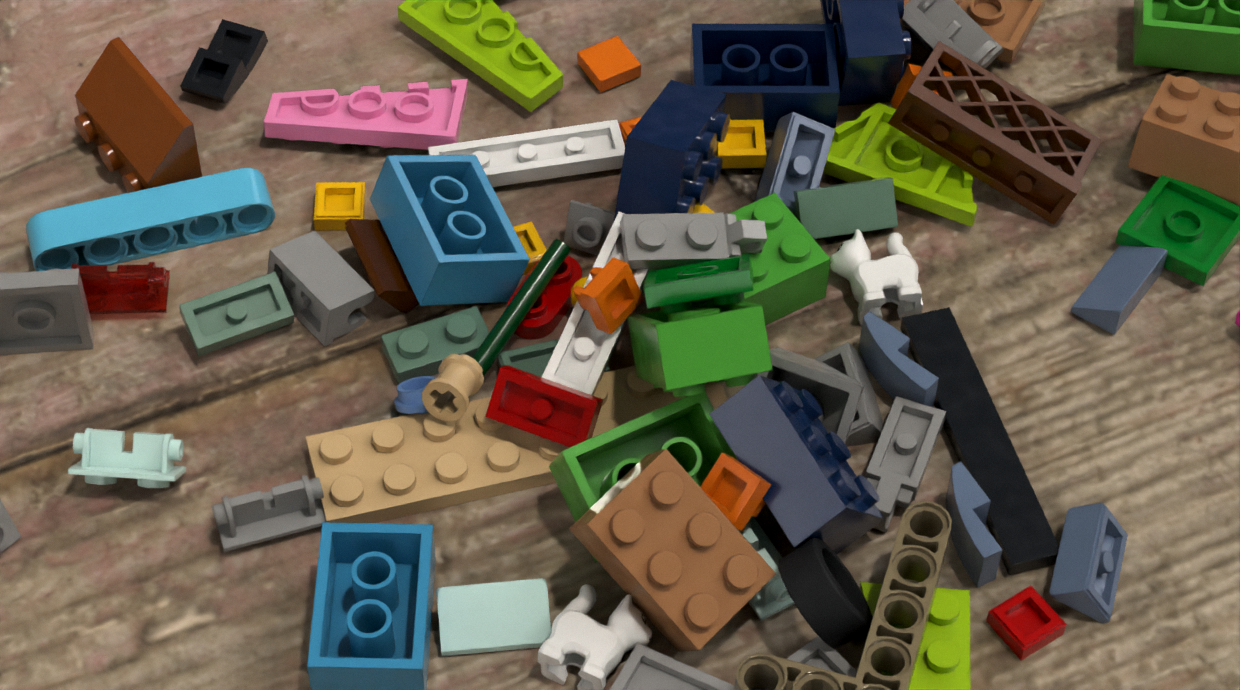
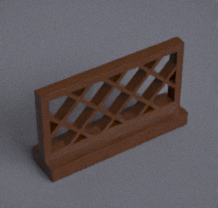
M938 41L888 122L894 128L1053 225L1056 224L1077 195L1082 185L1081 180L1102 141L941 41ZM938 61L955 70L957 76H945ZM980 89H986L996 95L998 101L986 102ZM952 90H965L971 102H958ZM1021 114H1027L1035 119L1039 127H1027ZM993 115H1006L1012 127H999ZM1062 139H1068L1084 149V151L1068 152ZM1013 140H1019L1021 145H1019ZM1035 140H1047L1053 152L1041 153Z

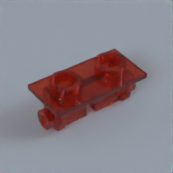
M149 262L148 265H118L117 271L109 272L108 265L79 266V264H72L71 269L79 268L90 314L167 313L170 270H166L165 267H156L155 262Z

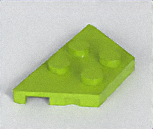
M877 103L863 111L859 118L846 121L834 128L835 133L823 173L850 183L886 177L893 178L896 200L964 225L973 226L977 212V205L973 201L972 193L973 175L888 124L896 111L895 108Z

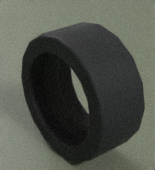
M812 538L779 560L778 569L791 599L813 631L833 649L839 648L870 628L873 616L864 595L839 557L821 539Z

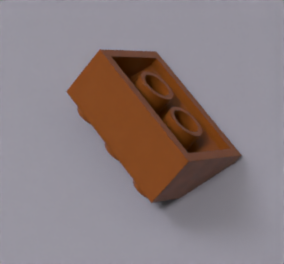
M120 37L111 40L75 94L79 115L74 120L80 135L87 143L93 141L98 146L103 163L110 172L117 170L120 173L128 193L202 177L193 123Z

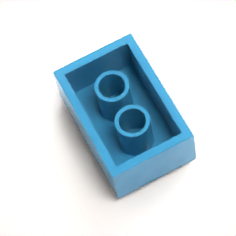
M387 155L370 196V201L420 306L508 302L515 292L530 259L477 156Z
M322 522L307 663L311 690H427L436 566L433 525Z

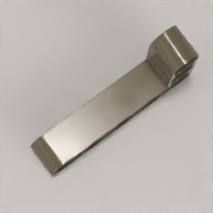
M920 501L907 507L903 513L856 677L770 654L757 653L749 655L738 665L736 669L735 690H750L756 687L767 690H909L948 547L952 523L948 511L935 502ZM918 535L927 536V537H929V538H922V537H920V536H918ZM905 579L915 580L918 583L908 582ZM892 624H899V625L905 626V627H907V628H905V629H900V628H895V627H893V626H891V625H892ZM885 670L893 673L894 675L885 676L880 673H877L876 671Z

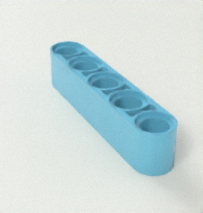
M240 168L43 211L29 219L26 224V234L36 271L79 268V271L83 272L257 233L265 230L272 224L275 219V211L263 174L257 169Z

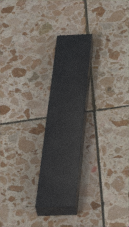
M950 307L902 317L900 329L903 334L910 338L909 350L914 361L939 378L934 406L937 409L946 411L943 427L958 461L963 463L991 501L986 524L991 535L1002 548L1001 558L1008 574H1016L1056 564L1059 550L1058 542Z

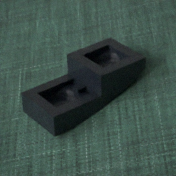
M222 19L208 49L199 47L180 85L182 91L226 103L247 79L268 42L265 31Z

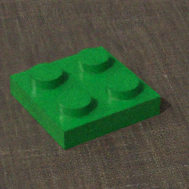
M1161 175L1119 228L1115 243L1118 245L1166 249L1168 253L1164 267L1204 287L1240 238V207L1200 187Z
M750 254L649 270L644 284L647 308L660 306L661 313L668 314L691 309V301L712 298L714 305L744 300V292L753 291Z

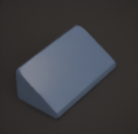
M795 112L781 117L775 129L755 201L776 193L797 218L793 191L819 187L835 129Z
M1119 245L1074 303L1071 312L1115 335L1162 273L1168 251L1159 247Z
M1104 503L1072 507L1067 511L1050 594L1059 602L1101 623H1108L1112 616L1128 534Z

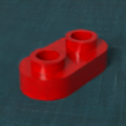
M566 257L533 306L537 308L530 309L514 334L524 339L534 340L546 337L554 331L572 306V286L582 278V268L574 258ZM537 263L533 266L531 271L528 273V275L525 277V279L522 281V283L510 297L507 307L514 298V296L517 294L523 283L526 281L530 273L533 271Z

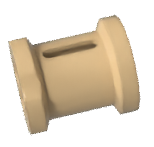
M450 354L445 357L438 369L439 377L429 381L422 392V401L425 408L431 415L440 420L456 421L461 418L469 406L468 397L476 394L484 383L481 365L475 359L465 354Z

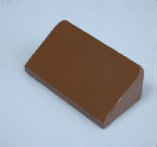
M349 219L345 222L346 231L376 295L400 312L406 314L419 305L380 220Z

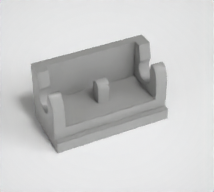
M911 0L904 6V15L900 20L931 52L938 41H941L986 69L1004 51L1003 47L986 33L954 0ZM945 65L955 76H957L955 70Z
M316 231L270 249L267 274L276 271L294 315L324 346L332 344L333 339L353 331L367 320L361 312L354 313L350 317L349 315L355 309L362 308L372 302L375 290Z

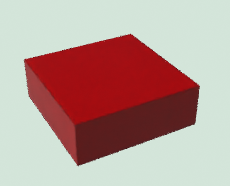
M1032 586L1027 587L991 609L986 620L1021 661L1062 636L1067 625Z

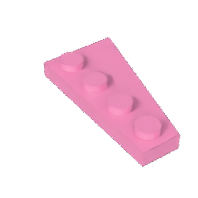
M468 79L451 80V88L429 89L428 82L408 83V91L385 93L380 92V85L360 87L361 90L344 96H339L335 89L273 93L264 119V132L267 138L428 150V147L458 143L468 96Z

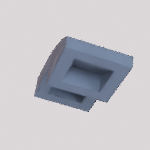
M869 311L863 316L859 351L871 374L893 400L898 396L934 407L939 378L907 357L910 342L908 336Z
M959 462L952 465L946 493V510L952 519L950 534L957 554L968 575L978 588L996 579L1002 548L985 527L991 501L963 463Z

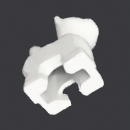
M859 229L855 230L852 239L841 243L836 253L830 256L831 270L850 281L852 294L859 303L858 321L860 325H862L863 316L869 311L882 319L883 316L880 309L886 302H893L898 305L897 311L900 320H902V317L922 313L923 301L921 288L918 283V265L912 258L909 250L903 245V236L900 233L895 232L889 235L886 246L890 256L871 260V252Z
M589 584L583 585L579 590L578 597L573 599L557 615L553 621L550 637L544 641L538 651L537 662L541 664L542 675L564 685L568 676L566 668L569 665H574L581 668L578 673L581 680L577 685V690H604L606 677L616 669L623 655L626 652L632 651L637 643L647 646L652 637V630L647 626L644 613L632 604V595L627 594L622 599L618 607L609 616L608 624L605 626L586 615L595 604L597 595L594 587Z

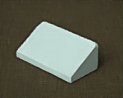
M538 578L449 586L436 590L442 656L538 648L551 635L546 579Z

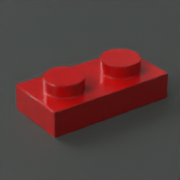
M505 365L499 369L485 417L567 447H572L592 438L603 399Z

